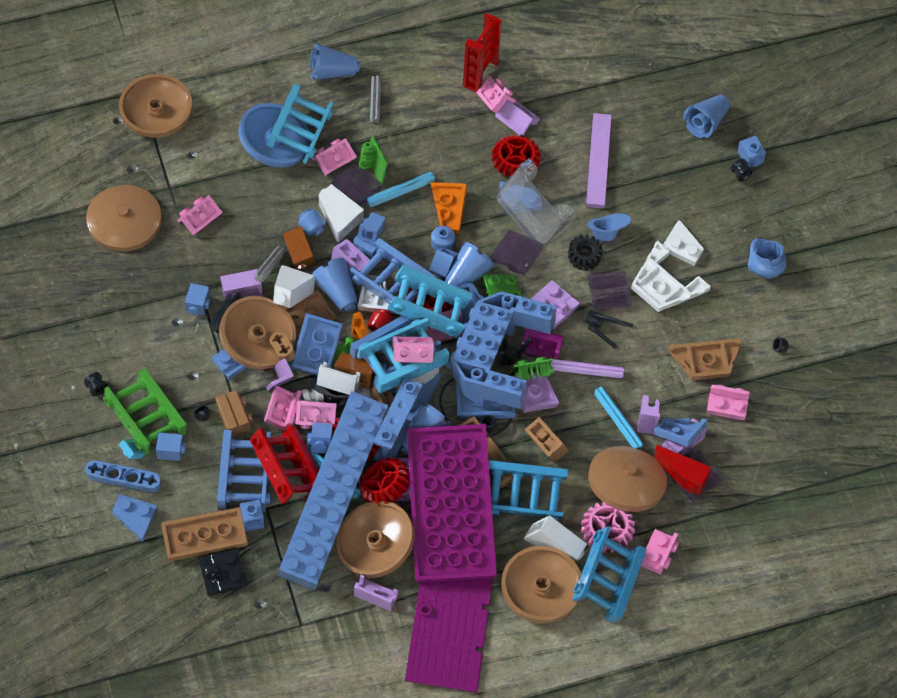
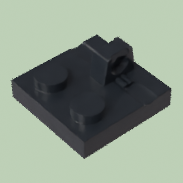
M237 548L198 558L208 597L247 587Z

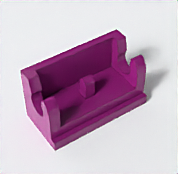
M526 328L521 345L523 346L529 337L531 341L522 354L558 360L564 336L555 333L547 334Z

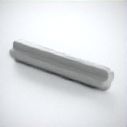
M380 76L371 77V123H378L380 121Z
M277 246L255 273L254 278L256 281L263 282L285 255L286 249L284 247Z

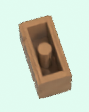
M237 390L217 396L215 398L217 409L225 429L232 430V437L250 432V424L253 423L250 412L246 413L244 407H247L244 396H239Z

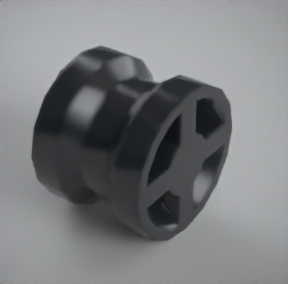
M744 158L737 160L730 167L732 173L736 174L738 181L748 179L753 173V169L747 165V161Z
M99 372L90 374L84 380V385L90 389V394L93 397L103 394L105 388L108 387L107 382L102 380V375Z

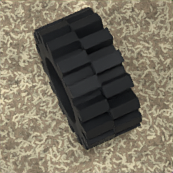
M583 234L579 235V239L576 236L569 245L568 259L570 264L573 263L575 268L578 265L579 270H582V267H584L585 271H588V267L591 270L594 269V265L597 267L601 261L603 250L602 244H599L600 241L598 239L595 241L594 236L589 238L588 234L584 238ZM580 249H589L592 251V255L582 256L578 251Z

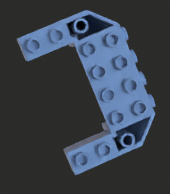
M502 291L477 301L475 308L470 310L469 322L464 324L463 336L458 338L457 350L452 352L450 358L453 378L464 396L482 408L486 400L521 409L526 396L527 380L491 371V367L505 333L508 336H513L516 326L550 334L556 321V306Z

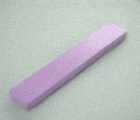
M593 113L586 207L602 209L605 207L611 115Z

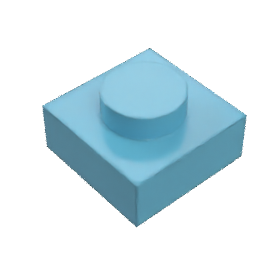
M123 439L119 444L123 454L129 459H142L145 455L142 450H138L134 439Z

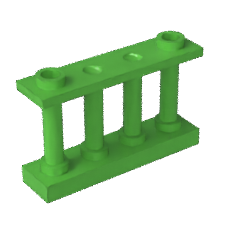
M145 368L138 371L137 383L113 394L109 387L105 388L103 399L106 406L112 408L133 437L138 450H142L145 455L149 454L150 443L158 439V433L172 432L180 434L182 437L186 435L187 424ZM140 389L144 390L147 394V397L125 408L118 401ZM149 404H154L157 407L158 411L136 422L129 416V414ZM159 418H165L168 422L167 426L147 436H144L140 431V428Z

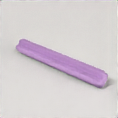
M553 359L550 366H553L554 371L623 378L624 368L557 359Z

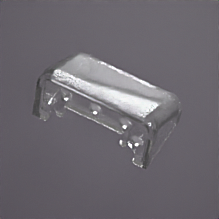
M529 158L518 167L498 191L497 201L536 247L546 248L568 232L577 214L567 204H560L555 208L552 207L531 182L537 175V167Z

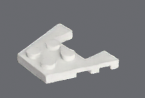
M659 241L655 243L646 262L631 286L633 291L657 312L710 291L711 286L699 276L684 287L665 271L659 263L669 256L670 251Z

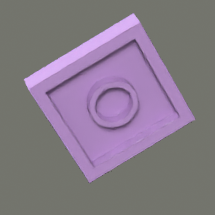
M553 280L531 298L532 300L556 306V321L552 328L553 330L580 305L576 299Z
M539 372V378L537 379L536 374L533 373L534 379L531 380L530 378L527 380L526 396L521 406L523 413L557 407L559 401L548 378H541Z

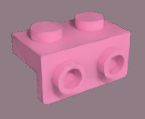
M276 386L273 389L264 422L284 431L289 426H293L296 422L297 401L302 400L300 398L302 391L297 390L295 393Z

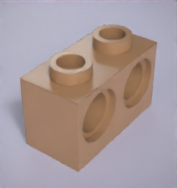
M540 417L525 429L528 435L554 464L569 452L566 446Z

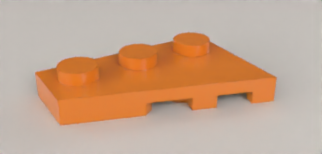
M430 182L440 226H448L455 234H460L467 184Z

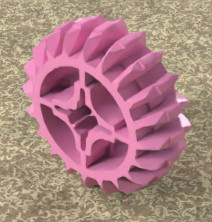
M602 502V506L596 503L594 508L590 507L588 513L584 514V519L581 522V532L585 534L584 541L589 540L588 545L589 547L592 546L595 534L593 526L600 530L611 524L608 538L626 548L628 542L632 541V535L635 533L633 528L635 522L632 521V514H627L628 511L613 508ZM616 519L622 524L624 529L620 528L621 526L616 523ZM606 545L604 546L602 551L603 554L606 552V549L609 550L611 554L614 553L613 549L609 548Z

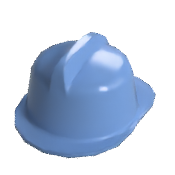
M616 213L588 221L587 226L592 230L595 241L597 239L600 242L611 241L616 238L619 229L630 224L631 218L627 214Z

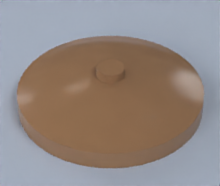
M150 74L135 79L123 90L119 100L120 116L124 124L134 133L150 138L165 137L179 131L190 119L193 108L188 88L178 79L164 74Z
M118 185L102 191L91 201L86 214L87 227L91 237L102 247L119 252L132 251L147 245L157 235L162 221L161 209L155 197L145 189L133 185Z
M248 296L232 303L222 316L219 326L220 340L228 355L239 364L252 369L273 368L280 361L270 343V337L274 333L284 332L293 348L296 341V329L289 313L281 305L273 303V300L261 296Z
M615 446L602 450L593 458L588 471V481L595 495L607 505L622 511L639 512L656 506L663 498L667 487V477L660 463L648 453L633 447Z
M373 501L372 503L368 502L357 507L344 519L340 526L336 539L338 556L342 563L358 576L362 574L366 578H376L387 575L399 568L412 551L415 540L413 523L401 507L388 501L386 504L380 501L379 505L381 506H378Z
M548 546L529 547L515 554L506 564L501 581L502 594L508 607L522 619L542 624L556 622L568 616L578 605L579 601L575 602L572 598L574 596V587L579 582L581 572L574 560L559 549Z

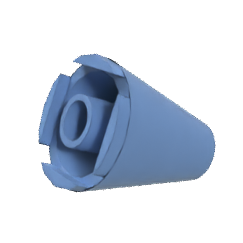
M314 44L316 49H312L310 68L313 69V74L310 73L311 79L319 80L352 76L359 72L360 61H357V57L320 44Z
M720 94L689 106L683 115V119H686L687 129L698 138H709L728 112L730 101L726 96Z
M466 242L458 253L444 282L453 286L473 284L482 277V274L488 273L494 264L485 253L481 254L477 251L479 248Z
M337 258L329 261L328 266L317 268L312 273L315 276L317 285L341 311L350 312L354 310L357 298L345 259Z
M421 402L408 428L452 426L450 421L446 423L443 420L445 416L429 404L424 406V402ZM406 431L400 445L402 447L401 451L408 456Z

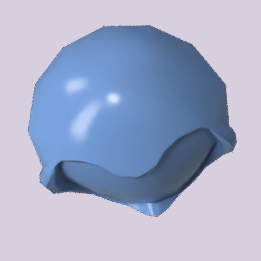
M758 238L751 242L748 261L750 272L762 278L770 279L777 277L785 271L787 259L784 254V247L776 241Z

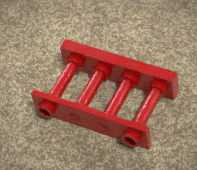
M485 13L483 32L477 41L468 38L465 43L463 87L475 93L482 86L483 73L490 63L496 66L499 64L502 20L496 16Z
M289 426L278 437H267L263 428H259L249 440L281 503L286 504L294 493L308 492L310 494L319 470L296 426ZM283 444L287 452L275 453L271 445ZM291 460L295 468L283 469L279 461ZM300 476L303 485H291L288 477Z

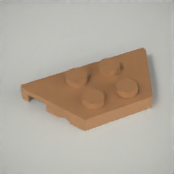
M741 338L669 345L668 352L691 380L730 377L741 344Z

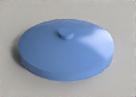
M273 103L255 105L245 112L239 124L238 134L244 149L254 159L268 166L282 168L299 163L305 157V153L282 142L278 143L275 141L272 148L266 145L283 106ZM287 116L286 119L290 123L309 131L305 122L293 116ZM286 128L285 130L281 129L283 135L308 147L310 146L311 140Z

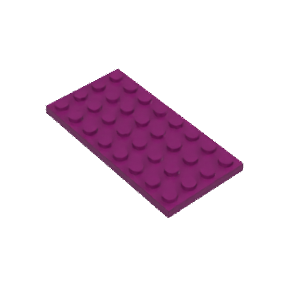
M486 424L408 428L411 511L415 530L413 546L416 583L496 578Z

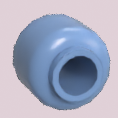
M309 208L298 217L300 219L298 225L299 227L302 226L307 236L315 234L317 237L324 232L325 229L323 227L326 224V220L318 210H311Z
M438 226L432 231L431 246L434 251L440 247L449 250L454 248L455 233L448 226Z

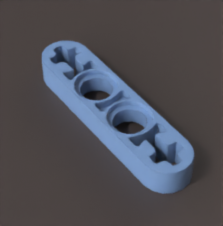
M92 460L85 466L87 477L93 481L146 492H156L161 487L160 477L154 472ZM95 467L98 468V471L91 473V470H94ZM115 470L119 472V475L116 478H110L108 476L109 472ZM132 474L138 476L135 482H129L127 478ZM154 479L155 483L149 485L148 482H151V480Z

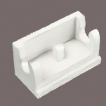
M323 362V365H320L316 385L350 395L351 391H357L361 376L360 372H356V375H351L327 368V362Z

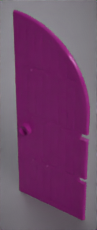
M492 578L420 582L405 682L478 693L483 653L476 652V648H484L489 610L482 609V605L490 606Z

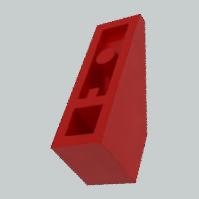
M656 445L654 458L687 492L701 495L710 478L711 467Z

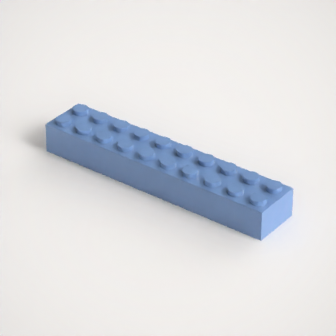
M351 391L277 576L310 589H316L388 405Z

